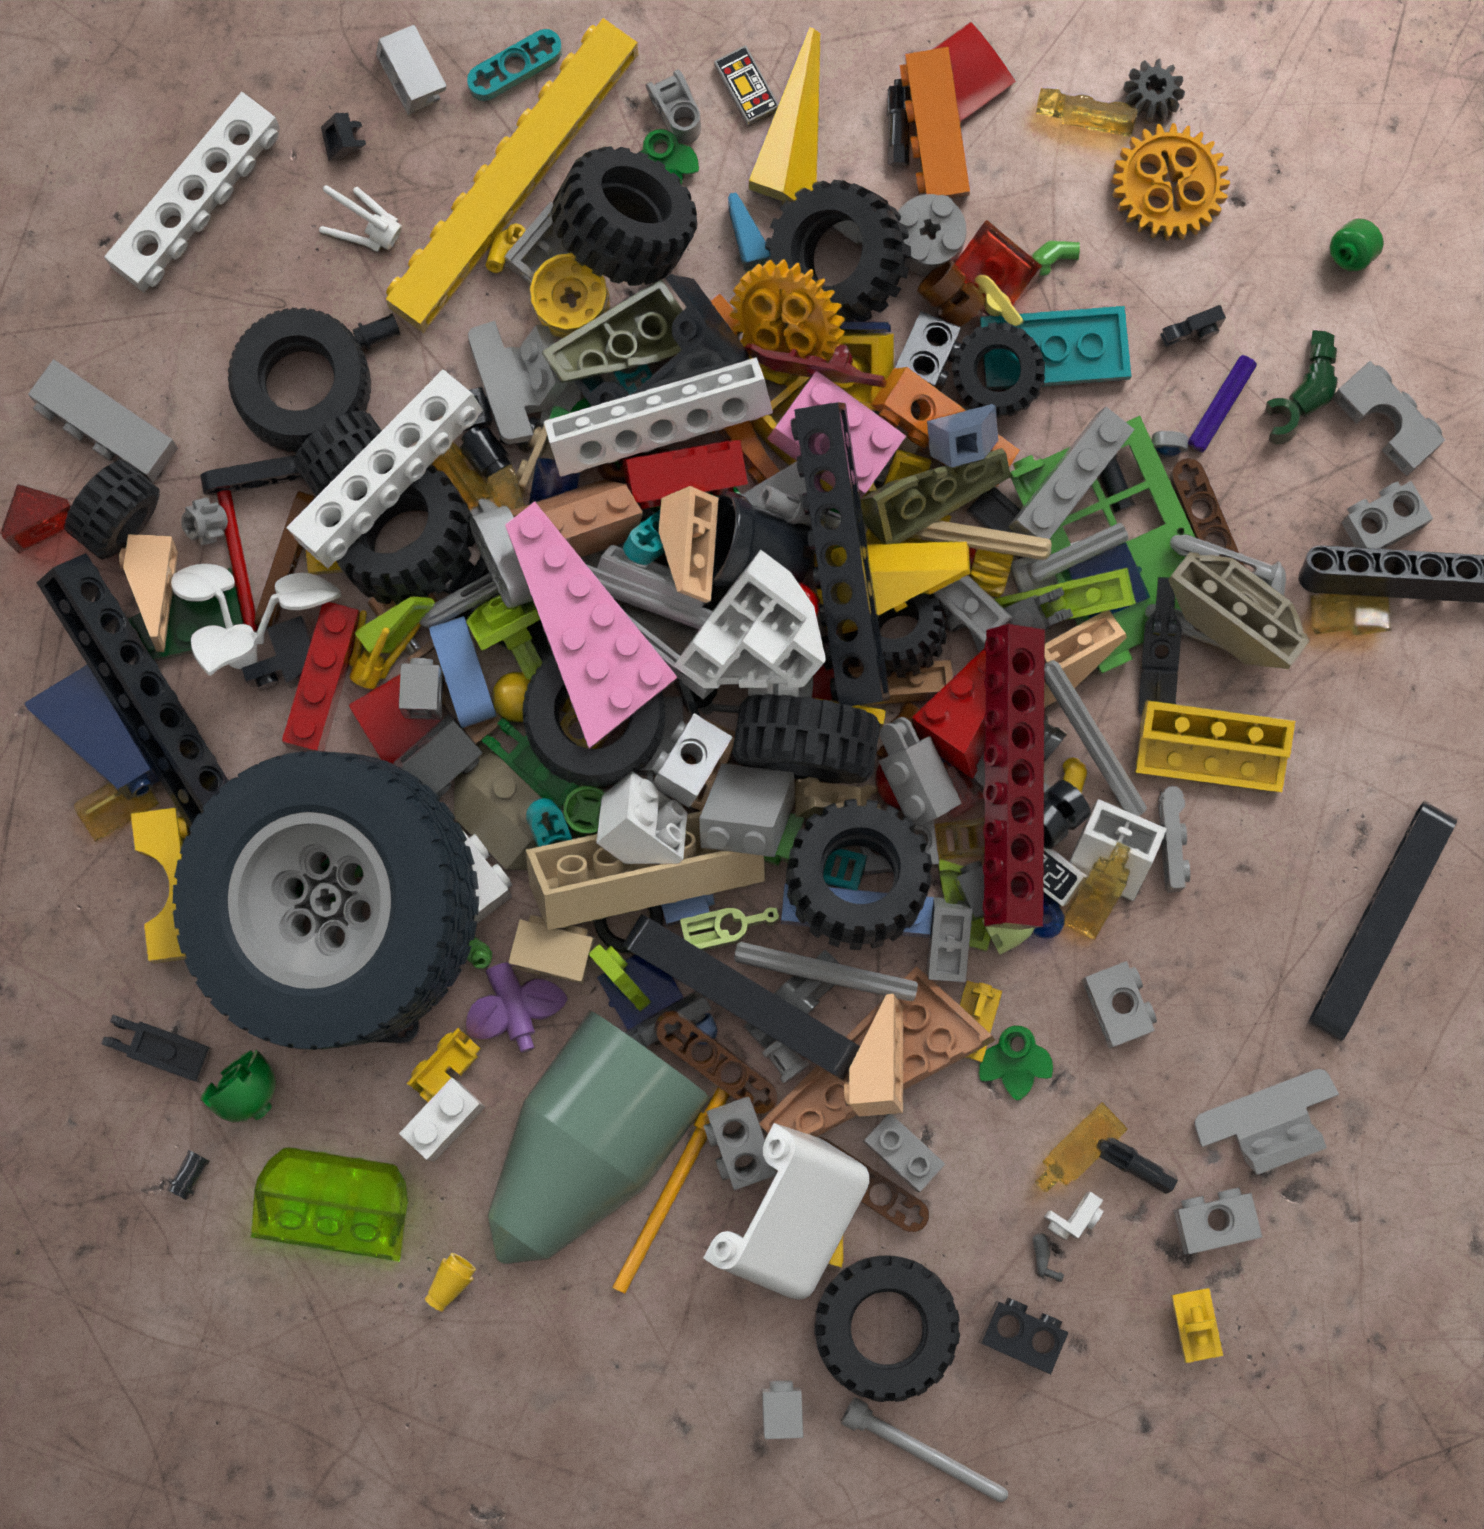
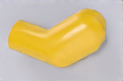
M512 224L508 229L494 237L485 264L489 271L499 273L503 270L505 255L526 231L523 225Z
M1070 757L1062 765L1065 773L1063 780L1071 783L1082 792L1087 777L1086 765L1079 758Z

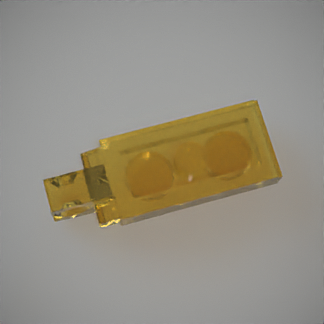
M1041 88L1036 107V114L1061 118L1062 124L1127 137L1132 136L1138 109L1131 108L1123 102L1106 103L1096 101L1087 95L1070 96L1062 94L1059 89Z
M1117 842L1108 859L1100 856L1097 862L1093 863L1064 914L1061 925L1093 940L1096 939L1127 885L1130 870L1124 866L1129 859L1130 847Z
M1103 1102L1099 1103L1048 1153V1156L1042 1161L1048 1169L1034 1182L1044 1193L1048 1192L1059 1180L1067 1186L1072 1180L1075 1181L1099 1158L1101 1152L1096 1148V1145L1101 1138L1107 1141L1108 1137H1114L1118 1140L1128 1128Z

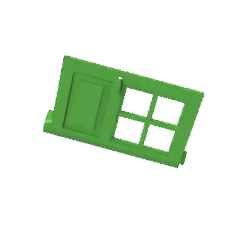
M1141 416L1126 422L1135 430L1121 448L1129 445L1145 482L1106 499L1096 479L1091 486L1098 503L1067 516L1049 539L1052 543L1051 554L1070 546L1071 543L1063 526L1101 509L1110 527L1117 524L1109 505L1147 488L1165 524L1055 574L1059 584L1128 568L1136 604L1109 610L1126 633L1127 638L1097 666L1099 674L1133 660L1128 649L1143 643L1145 622L1148 619L1145 615V610L1148 605L1156 604L1158 577H1170L1185 559V557L1178 555L1171 548V538L1174 535L1183 534L1195 537ZM1069 448L1044 459L1035 461L1033 455H1030L1012 464L1015 470L1010 472V478L1023 506ZM1175 596V607H1174V608L1181 610V608H1180V606H1179V603H1178V601H1177V599H1176V596ZM1102 612L1074 619L1078 626Z

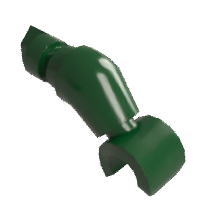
M1312 330L1309 360L1313 363L1308 366V373L1303 376V382L1291 393L1289 399L1273 398L1267 401L1266 411L1270 415L1280 413L1289 420L1287 425L1272 429L1269 435L1271 443L1284 444L1290 441L1296 435L1300 415L1307 417L1331 402L1338 384V378L1335 376V367L1331 365L1336 362L1337 348L1334 347L1335 335L1327 331Z

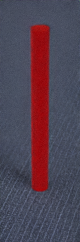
M224 490L216 494L218 504L225 510L228 523L224 533L243 624L251 626L253 631L257 633L259 626L254 623L256 610L232 494L230 490Z

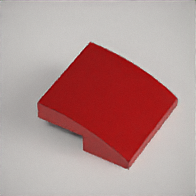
M969 22L933 48H949L960 122L1016 82L996 51L972 22Z
M401 674L348 705L380 759L392 764L441 721L404 718L399 709Z

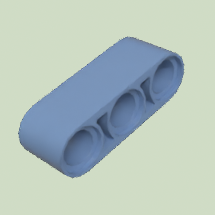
M465 617L429 627L461 728L497 717Z

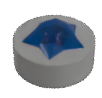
M1158 431L1152 435L1151 441L1156 451L1164 457H1174L1188 450V436L1184 433Z

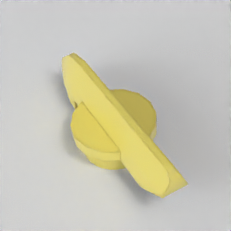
M986 275L975 277V283L979 285V291L981 294L985 293L986 295L984 308L989 314L993 316L1002 315L1007 323L1014 326L1023 324L1022 317L1012 306L1009 297L1001 292L992 279Z

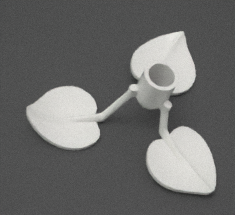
M196 564L174 573L171 580L173 592L184 600L204 601L215 596L219 601L226 629L214 625L206 626L197 630L191 637L193 655L209 676L228 664L233 668L241 669L257 662V644L264 643L266 627L278 602L282 608L287 610H303L341 597V592L337 587L317 575L295 573L284 576L275 583L277 594L271 596L259 629L255 633L249 625H232L223 591L233 588L235 581L233 575L227 569L214 564Z

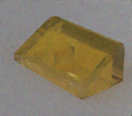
M108 783L74 803L77 815L96 842L130 822L131 814L146 812L157 806L159 802L152 790L141 797H133L127 800Z

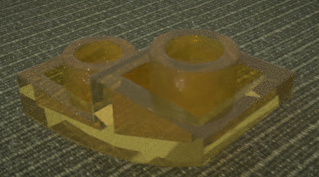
M1339 594L1311 595L1312 629L1315 634L1352 630L1356 636L1391 631L1389 597Z

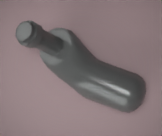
M1043 1233L1035 1234L1032 1241L1039 1276L1042 1279L1044 1276L1062 1282L1064 1278L1063 1273L1047 1269L1050 1258L1047 1236Z

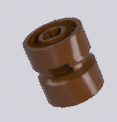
M952 260L932 270L921 281L917 292L931 308L938 307L937 315L942 320L958 327L970 321L985 303V297L973 283H964L966 275Z

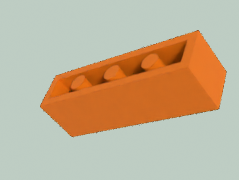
M944 47L905 54L906 64L899 65L902 87L910 86L912 99L905 101L908 123L915 122L917 136L910 137L913 159L921 158L922 172L916 173L919 194L945 195L949 198L969 196L970 186L949 48Z

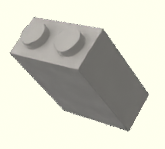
M722 763L699 818L701 848L775 857L795 803L794 772Z

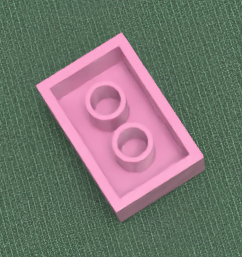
M816 370L767 440L797 461V456L801 455L799 440H794L791 430V419L795 418L794 409L835 402L846 403L861 499L906 435ZM823 433L817 436L814 443L815 449L819 454H825L830 447L829 438ZM830 471L824 472L821 479L834 488V475Z

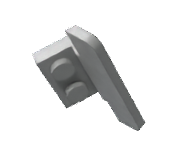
M495 321L471 328L468 332V342L501 440L507 444L530 441L534 434L527 414L550 410L568 385V382L561 383L541 354L543 350L554 344L549 327L535 325L520 348H504Z
M1316 1069L1203 1112L1197 1116L1194 1126L1202 1147L1235 1135L1245 1162L1258 1175L1327 1148L1323 1135L1311 1124L1306 1107L1335 1097L1339 1093L1329 1074L1325 1070Z

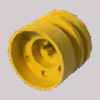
M572 253L558 254L544 261L534 273L530 286L531 302L542 326H548L552 335L562 339L610 309L609 291L603 275L599 277L591 273L592 269L586 265L582 267L575 261V256ZM569 294H574V297L577 299V306L574 308H570L569 304L565 303Z

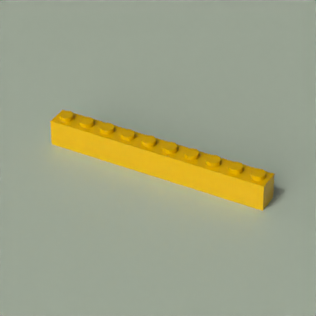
M602 18L597 26L591 25L586 30L581 39L582 46L575 54L571 52L565 57L559 68L561 73L554 82L549 80L545 83L538 94L540 100L532 110L527 108L521 114L516 124L518 128L511 137L505 136L495 150L496 157L489 166L484 164L480 167L473 178L475 184L467 194L462 192L456 198L451 207L453 212L445 222L440 220L435 225L429 236L431 240L424 250L421 248L417 249L408 262L410 268L403 277L397 276L388 286L386 302L389 309L422 333L427 330L488 251L494 237L505 229L639 55L638 42L606 19Z

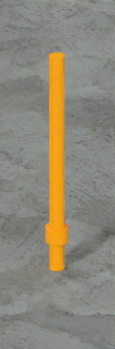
M717 1087L704 1113L700 1112L693 1125L696 1126V1129L612 1286L614 1289L624 1294L627 1292L707 1140L704 1125L709 1124L710 1121L706 1111L725 1105L730 1096L721 1088Z

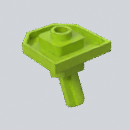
M498 595L479 605L466 620L482 651L503 640L508 650L512 651L526 679L530 680L532 675L536 673V669L543 663L530 640L532 637L526 628L540 620L533 601L513 608H507L501 595Z

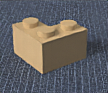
M530 915L529 921L519 920L508 963L515 970L547 978L552 976L583 984L590 959L588 953L592 951L594 939L587 936V929L573 925L567 926L565 930L557 928L547 930L542 917Z

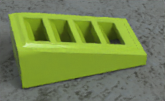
M409 597L359 628L355 635L367 651L372 653L382 630L385 627L389 628L390 633L381 653H392L434 607L435 602L430 597Z

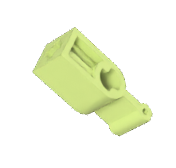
M772 907L767 908L764 913L747 917L736 908H725L680 919L684 939L699 949L706 951L741 941L746 935L747 927L763 923L774 925L779 921L777 908ZM732 917L734 922L741 923V930L735 935H730L728 930H721V921L724 918ZM713 929H714V931H710V932H706V933H701V934L689 936V935H692V934H696V933H700V932H705V931H709V930H713Z

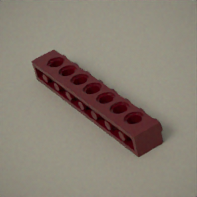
M1006 624L987 629L985 640L986 676L984 686L986 689V712L984 715L985 788L983 792L985 800V824L983 828L985 855L983 864V912L985 927L1024 930L1043 927L1045 629Z

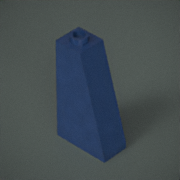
M85 665L24 703L39 722L127 800L147 794L153 785L160 781L88 665Z

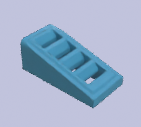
M736 192L731 193L728 196V210L743 269L748 272L757 264L763 267L765 259L770 257V251L765 249L766 242Z

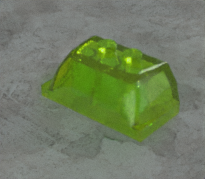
M285 1147L268 1160L257 1178L254 1189L251 1238L400 1262L408 1208L406 1182L398 1167L393 1164Z

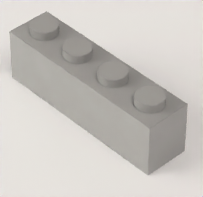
M54 359L28 393L35 403L33 409L49 421L55 416L65 423L62 429L79 441L86 437L95 444L92 449L108 461H111L113 457L126 461L152 483L178 449L173 439Z
M1104 407L1093 417L1008 527L1017 534L1050 539L1135 429L1108 407Z

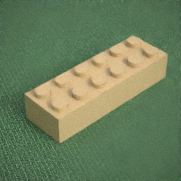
M702 811L687 814L684 857L678 864H624L596 843L597 834L526 850L529 885L547 930L564 928L569 925L764 882V856L701 848L699 818Z

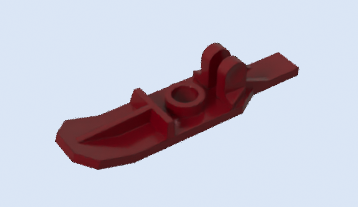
M747 343L744 347L752 358L757 357L759 363L776 372L811 378L817 370L832 382H855L886 388L887 382L884 376L864 373L852 366L853 357L845 345H839L835 348L832 360H829V363L823 358L811 355L803 359L800 357L797 349L794 348L790 353L764 350L751 343Z

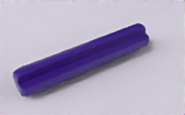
M1241 355L1188 440V445L1199 452L1206 450L1256 368L1257 363L1246 355Z

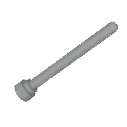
M854 1397L841 1420L842 1425L853 1431L856 1428L861 1431L867 1429L998 1502H1004L1008 1498V1491L1004 1487L873 1416V1411L868 1409V1404Z

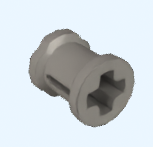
M776 1041L762 1052L765 1058H770L781 1073L780 1080L783 1084L810 1065L808 1060H803L797 1052L779 1041Z

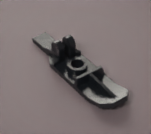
M1158 577L1155 610L1145 622L1138 712L1141 716L1147 700L1176 704L1182 625L1174 612L1175 594L1168 580L1170 577ZM1159 645H1165L1169 650L1165 656H1158L1154 652L1155 648Z

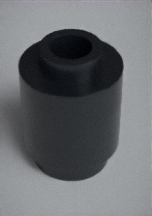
M476 426L461 438L463 444L460 447V451L480 477H486L489 482H492L511 468L512 464L508 460L510 455L489 427L480 429L479 426Z

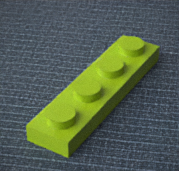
M1128 568L994 598L1002 608H1006L1034 595L1038 597L1062 587L1065 595L1051 603H1044L1041 607L1046 618L1053 616L1055 612L1071 609L1073 617L1068 619L1136 604Z

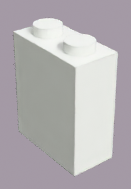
M451 1078L399 1134L426 1160L434 1162L481 1113L485 1106L459 1081Z

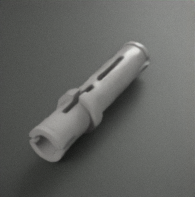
M765 486V489L761 490L758 497L759 508L784 517L788 523H800L812 528L810 515H806L804 512L801 495L786 494L771 486ZM829 510L826 514V523L830 528L836 529L840 525L841 515Z

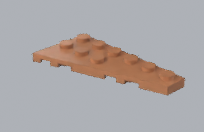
M917 966L904 978L918 983L914 1001L898 999L903 1006V1090L996 1041L982 1025L935 982L928 980V976ZM883 1000L846 1038L861 1046ZM817 1065L759 1125L767 1134L773 1124L776 1123L817 1137L855 1117L857 1113L846 1103L844 1097V1084L849 1082V1072L843 1081Z

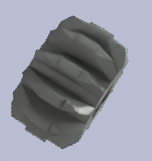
M1161 59L1156 60L1154 67H1151L1146 60L1142 61L1140 70L1135 68L1130 70L1128 75L1130 80L1126 81L1123 86V90L1129 93L1125 98L1126 105H1136L1133 111L1134 116L1140 115L1142 111L1146 112V120L1148 122L1152 121L1155 113L1163 121L1167 119L1168 111L1177 112L1180 107L1178 100H1182L1185 95V91L1180 88L1184 81L1183 76H1172L1175 70L1174 64L1168 66L1166 70L1161 68ZM1152 86L1153 90L1148 91V87Z

